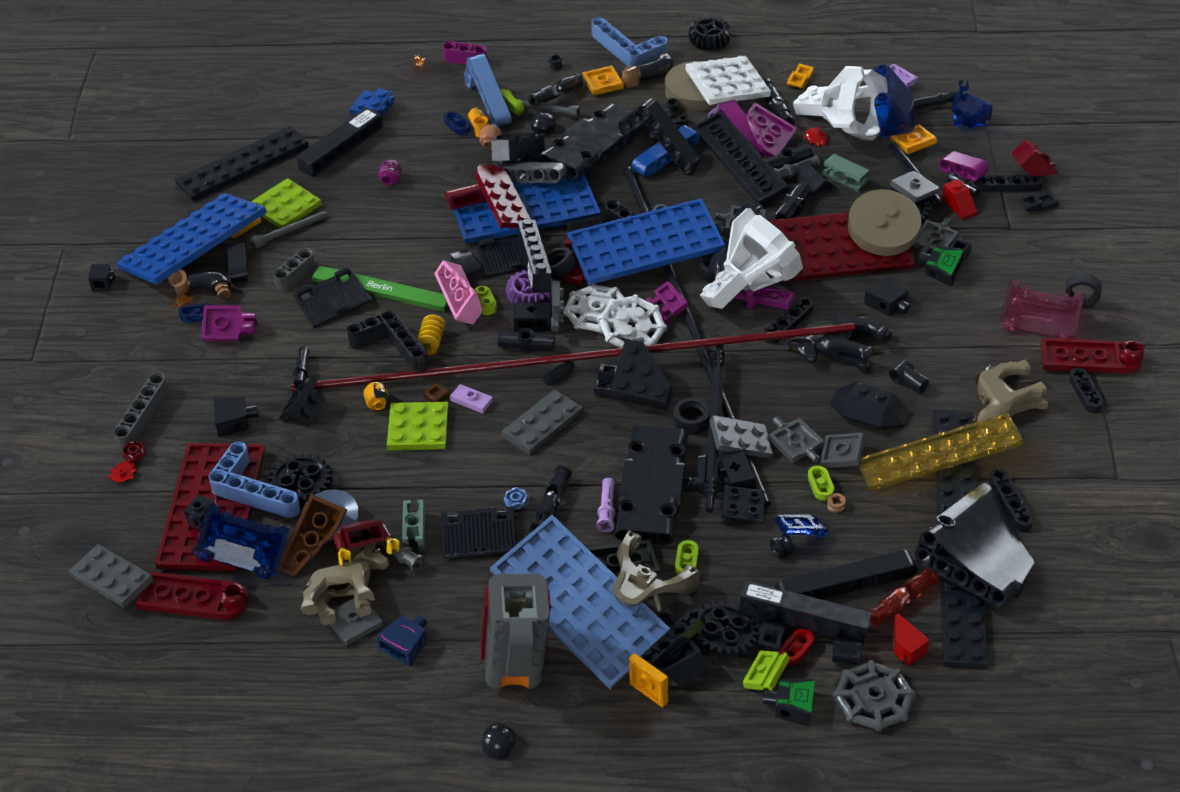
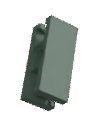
M833 154L824 162V166H828L823 171L827 178L857 192L868 184L869 179L865 178L869 174L868 169L836 154Z
M418 500L419 511L417 513H410L411 501H403V546L410 547L409 540L412 539L418 542L419 552H425L424 501Z

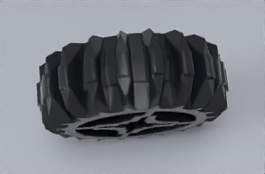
M704 17V19L699 18L698 21L695 20L690 25L688 35L693 46L702 48V50L708 49L709 51L710 49L715 50L716 48L721 49V47H725L729 43L731 31L730 25L723 21V19Z

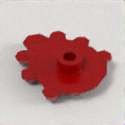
M821 127L809 128L804 136V139H807L809 144L814 143L816 147L820 145L826 146V141L829 140L828 137H825L827 133L822 132Z
M126 460L122 464L117 463V467L110 470L112 472L111 475H108L109 479L121 483L129 479L132 480L134 478L133 473L137 470L133 469L135 467L134 463L130 464Z

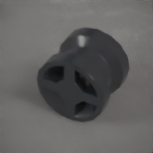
M787 533L781 534L779 538H771L769 541L771 550L777 558L782 557L784 553H792L794 551V544Z

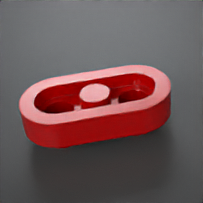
M798 629L782 645L780 654L787 653L790 658L787 665L798 664L812 648L814 641L812 632L807 629Z

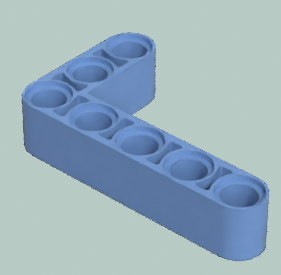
M597 17L591 21L592 36L628 67L648 64L656 61L662 54H668V40L664 36H657L635 45L605 19Z
M481 54L468 58L464 75L467 87L477 86L493 125L499 128L511 124L510 113L486 56Z
M243 442L231 444L209 474L213 494L284 517L292 518L300 513L297 494L281 487L241 476L250 462L247 446Z

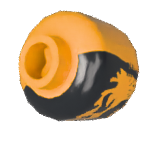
M372 382L365 387L363 396L368 408L371 410H381L388 406L390 395L386 385Z

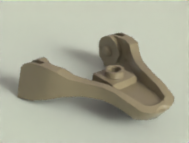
M631 530L627 532L617 550L620 574L612 589L615 598L619 602L627 606H638L654 594L663 592L690 594L698 591L700 570L695 569L690 564H687L679 575L666 581L656 579L657 574L648 567H644L641 564L636 567L631 562L629 555H633L636 549H638L642 537Z

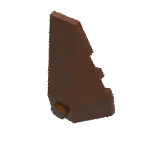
M310 494L276 569L296 577L339 529L347 509Z

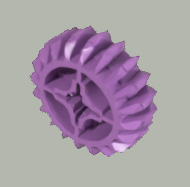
M522 270V273L516 272V275H512L511 279L507 281L506 294L511 305L513 303L550 302L552 300L550 292H532L527 271Z

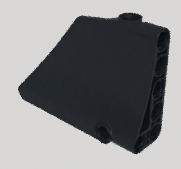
M988 483L980 484L939 515L936 522L921 534L914 555L915 560L920 565L995 606H1002L1012 597L1015 599L1019 597L1025 586L1024 580L1034 564L1033 558L1014 531L996 488Z

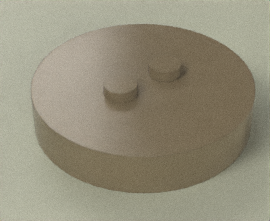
M705 61L685 62L675 66L667 73L665 78L667 99H678L679 108L691 111H705L713 109L717 105H709L685 70L686 64Z
M874 190L861 195L852 204L848 218V231L853 241L865 251L882 256L896 255L908 250L916 242L921 226V215L915 203L905 195L892 190Z

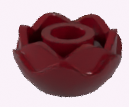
M129 441L122 448V456L129 462H139L146 454V446L140 441Z

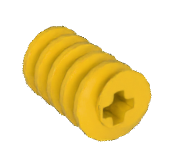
M428 315L423 318L417 337L418 341L426 349L427 355L436 354L440 346L446 323L438 315Z

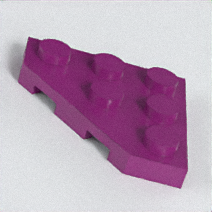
M754 103L746 114L760 153L769 158L780 154V151L787 145L797 130L795 126L757 103Z

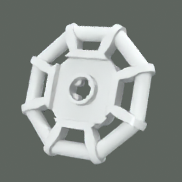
M591 284V286L578 291H572L569 294V300L566 307L563 308V314L570 319L575 329L596 331L599 334H603L601 325L598 323V316L603 313L609 304V300L625 297L617 287L611 288ZM631 304L620 306V308H629ZM612 311L609 318L614 319L616 313ZM575 313H579V314H580V317L577 318V316L575 315ZM586 321L596 322L597 324L587 323Z
M634 294L631 297L621 299L612 298L608 301L609 304L603 313L598 316V323L603 330L605 341L619 348H623L624 341L620 340L621 337L643 341L645 345H656L662 334L667 331V325L664 324L659 311L660 307ZM632 304L629 308H620V306ZM612 311L616 313L614 319L609 318ZM654 316L656 324L651 323L650 318ZM630 322L635 323V327H632L628 324ZM609 326H613V333L610 331ZM650 331L655 332L652 338L647 336Z

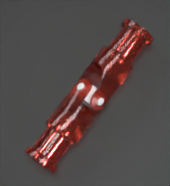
M924 568L921 574L913 576L894 592L879 601L875 608L868 609L867 611L871 612L869 622L873 626H880L885 618L892 617L901 607L909 604L924 593L928 586L936 584L939 581L938 575Z

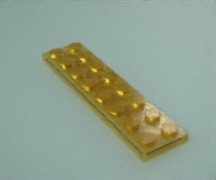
M1005 413L861 457L858 467L871 492L1023 445V439L1009 414Z

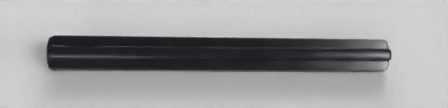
M896 143L889 145V150L908 173L915 171L920 174ZM937 193L928 197L936 209L944 206V202Z

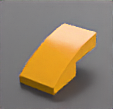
M799 63L796 70L792 71L787 85L802 89L812 77L814 67Z

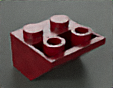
M1025 139L1011 153L1020 167L1031 177L1056 175L1058 173L1055 169L1056 164L1051 160V157L1046 152H1042L1034 141L1030 143Z

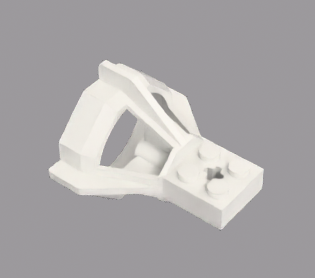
M846 66L829 86H810L793 102L796 115L823 116L835 128H842L846 133L861 140H873L887 127L892 103L889 91L893 88V84L887 83L886 77L872 70H864L863 67ZM862 81L867 84L866 86L859 87ZM870 97L869 116L866 123L862 124L855 119V100Z
M746 208L732 222L727 259L724 262L725 271L720 272L712 284L710 283L703 288L700 297L708 306L722 309L742 289L754 292L779 281L794 278L803 269L800 254L794 248L796 245L789 241L779 229L761 215H755L750 208Z

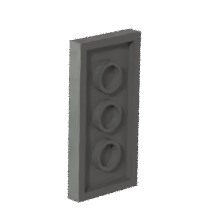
M554 389L502 430V437L531 455L583 413V407Z
M99 544L68 571L72 578L123 608L154 581L151 574Z

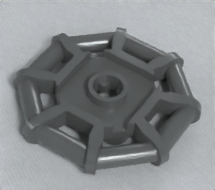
M868 660V663L849 670L844 669L841 672L837 689L833 693V700L842 709L847 717V722H854L876 729V732L893 724L906 722L909 719L908 714L913 699L916 698V691L910 687L902 675V670L874 663L873 660ZM868 672V674L858 677L859 675ZM877 673H880V674H883V675H887V676H884V678L878 677V674H877ZM893 682H897L901 689H897ZM848 683L854 684L852 690H846ZM871 692L879 693L878 697L871 696ZM897 698L904 699L901 707L896 704ZM852 699L856 706L851 709L846 700ZM890 711L894 714L884 719H881L882 714L888 713Z

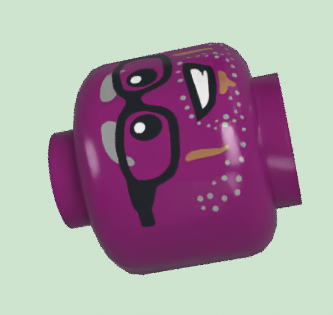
M386 160L381 164L378 177L385 185L397 184L402 174V167L394 160Z

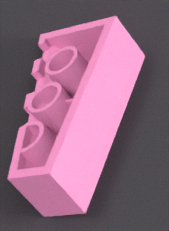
M443 260L434 274L455 320L474 324L482 313L478 295L471 288L462 266Z

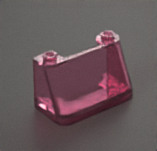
M1009 279L1000 318V325L1003 326V329L1009 331L1015 329L1060 339H1075L1084 293L1075 292L1073 297H1068L1069 294L1066 293L1065 296L1028 290V286L1025 285L1024 288H1021L1018 285L1019 281Z

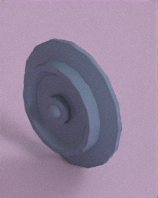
M335 489L315 494L319 498L347 509L341 525L357 522L358 506L355 499L347 492ZM334 534L329 540H334Z

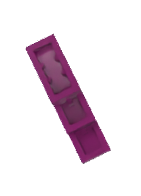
M732 100L720 104L719 110L726 115L759 154H762L755 141L746 115L736 101Z

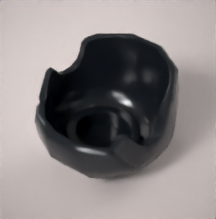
M537 113L531 120V130L534 133H545L546 135L555 130V120L549 113Z
M494 723L488 726L482 735L481 746L483 752L493 758L507 757L512 747L515 746L516 737L514 730L502 723Z

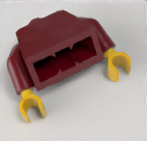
M363 520L341 525L340 531L334 534V542L337 552H339L338 558L341 566L343 565V560H348L351 564V552L347 549L384 541L387 543L386 552L392 554V549L399 552L400 542L397 539H392V534L385 524L382 523V520Z

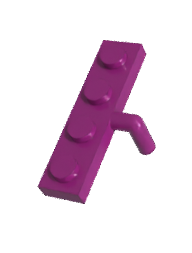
M764 287L754 292L742 289L734 298L747 301V308L750 310L754 308L756 303L789 310L795 294L790 291Z

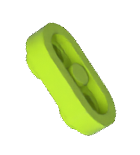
M508 89L500 91L506 106L517 116H520L525 111L523 102L515 99Z
M486 286L476 287L474 291L479 298L482 308L481 314L491 315L495 313L497 304L490 288Z
M822 466L811 467L808 471V481L813 494L817 499L826 501L834 493V485L829 473Z
M685 540L678 545L675 571L678 575L687 564L694 566L695 569L697 567L698 545L694 541Z

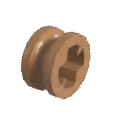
M839 493L831 494L827 500L828 510L832 513H841L845 509V497Z

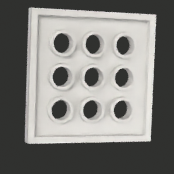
M746 56L686 64L685 70L709 105L732 100L741 101L770 97V89Z

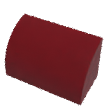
M478 183L448 190L444 193L450 210L484 202L483 192Z

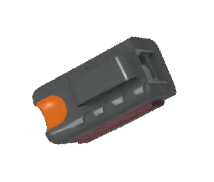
M497 574L489 579V584L484 590L480 655L481 660H484L485 680L491 689L500 690V688L508 685H521L527 687V689H534L542 681L551 603L546 579L540 574Z

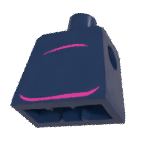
M420 615L413 621L404 616L399 617L376 635L378 649L410 667L427 642L424 629L428 624L426 619Z

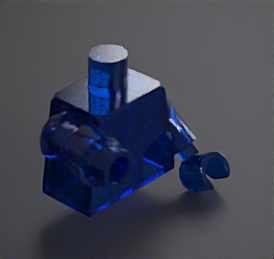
M961 79L958 83L960 90L956 93L952 103L954 124L957 127L965 125L971 129L977 126H985L987 121L991 119L993 105L969 93L963 94L969 89V83L967 81V84L962 86L963 79Z

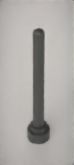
M522 101L525 108L567 114L572 119H578L581 112L580 106L575 105L566 108L539 104L538 107L533 108L528 101Z
M326 211L320 212L263 236L258 234L251 236V245L255 250L262 248L265 242L322 220L328 216V213Z

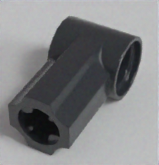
M907 360L901 361L889 371V376L896 384L903 382L918 393H923L929 385V379L916 372L913 365Z

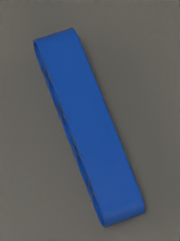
M686 125L678 129L691 147L697 144L700 139L699 132ZM660 142L636 157L632 162L631 168L640 175L649 177L671 162L672 159Z

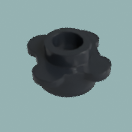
M555 54L548 59L551 69L565 66L561 55Z

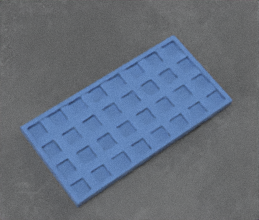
M553 515L490 567V571L494 575L540 574L546 579L551 603L549 630L609 689L629 673V657L635 653L640 657L670 629L643 602L638 606H627L619 602L612 591L617 577Z

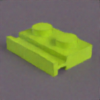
M760 651L742 682L744 687L756 690L767 688L769 691H773L790 660L788 654L784 653L781 655L779 652Z

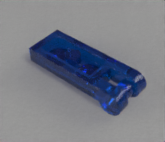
M778 514L774 520L784 535H817L819 538H822L828 533L827 527L821 524V520L817 515Z

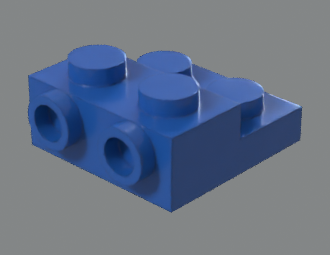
M379 88L375 93L364 90L351 106L350 114L356 115L368 107L383 117L390 106L394 104L393 92Z

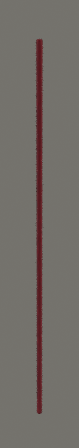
M849 323L646 345V347L652 353L854 331L855 324ZM622 348L427 369L424 372L407 371L317 381L313 388H330L620 356ZM291 384V391L293 392L296 388Z

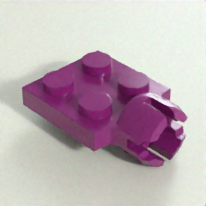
M204 305L201 340L202 342H239L240 336L256 333L255 313H243L241 306Z

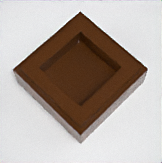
M435 383L423 392V398L429 402H443L450 397V391L438 383Z

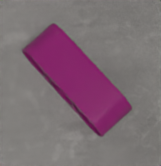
M447 41L442 44L443 59L446 62L466 65L468 58L484 54L488 61L487 48L484 45Z
M954 151L939 161V166L945 173L952 174L954 172L960 177L971 181L978 180L989 171V166L984 160Z

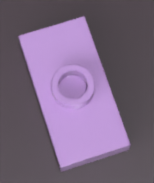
M896 64L887 67L882 73L883 76L906 89L918 82V77Z
M461 384L450 395V401L480 413H484L493 402L492 396Z

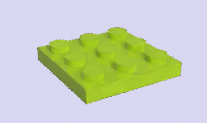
M288 178L251 201L265 206L267 213L262 215V217L280 229L297 222L322 205L321 199Z
M448 402L391 403L387 450L446 449Z

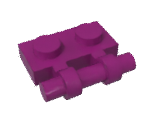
M669 281L654 291L656 295L654 299L651 297L645 299V301L653 305L657 304L659 306L662 303L665 305L662 309H659L664 324L670 322V319L667 317L668 314L672 313L675 317L689 307L687 301Z

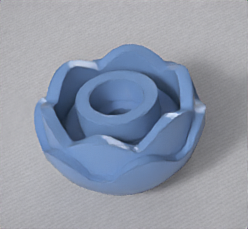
M517 487L508 490L504 497L505 505L507 507L512 506L514 510L523 509L529 501V495H527L526 491Z

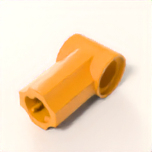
M473 108L468 113V118L475 130V136L480 138L481 129L489 125L488 118L483 115L481 110Z

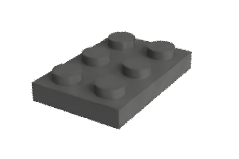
M714 415L711 417L710 424L717 450L725 452L743 450L745 455L770 459L773 452L765 424Z

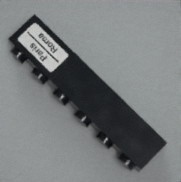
M366 107L296 156L298 169L311 177L316 176L382 129L381 114Z
M531 219L518 221L517 240L532 292H551L552 273L536 221Z
M750 581L745 583L738 610L739 613L807 629L839 639L859 641L863 645L871 617V612Z

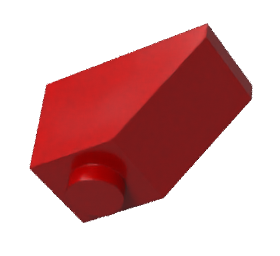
M957 179L944 184L942 201L962 220L977 215L969 188Z
M898 613L895 615L894 654L900 661L910 666L928 653L929 639Z

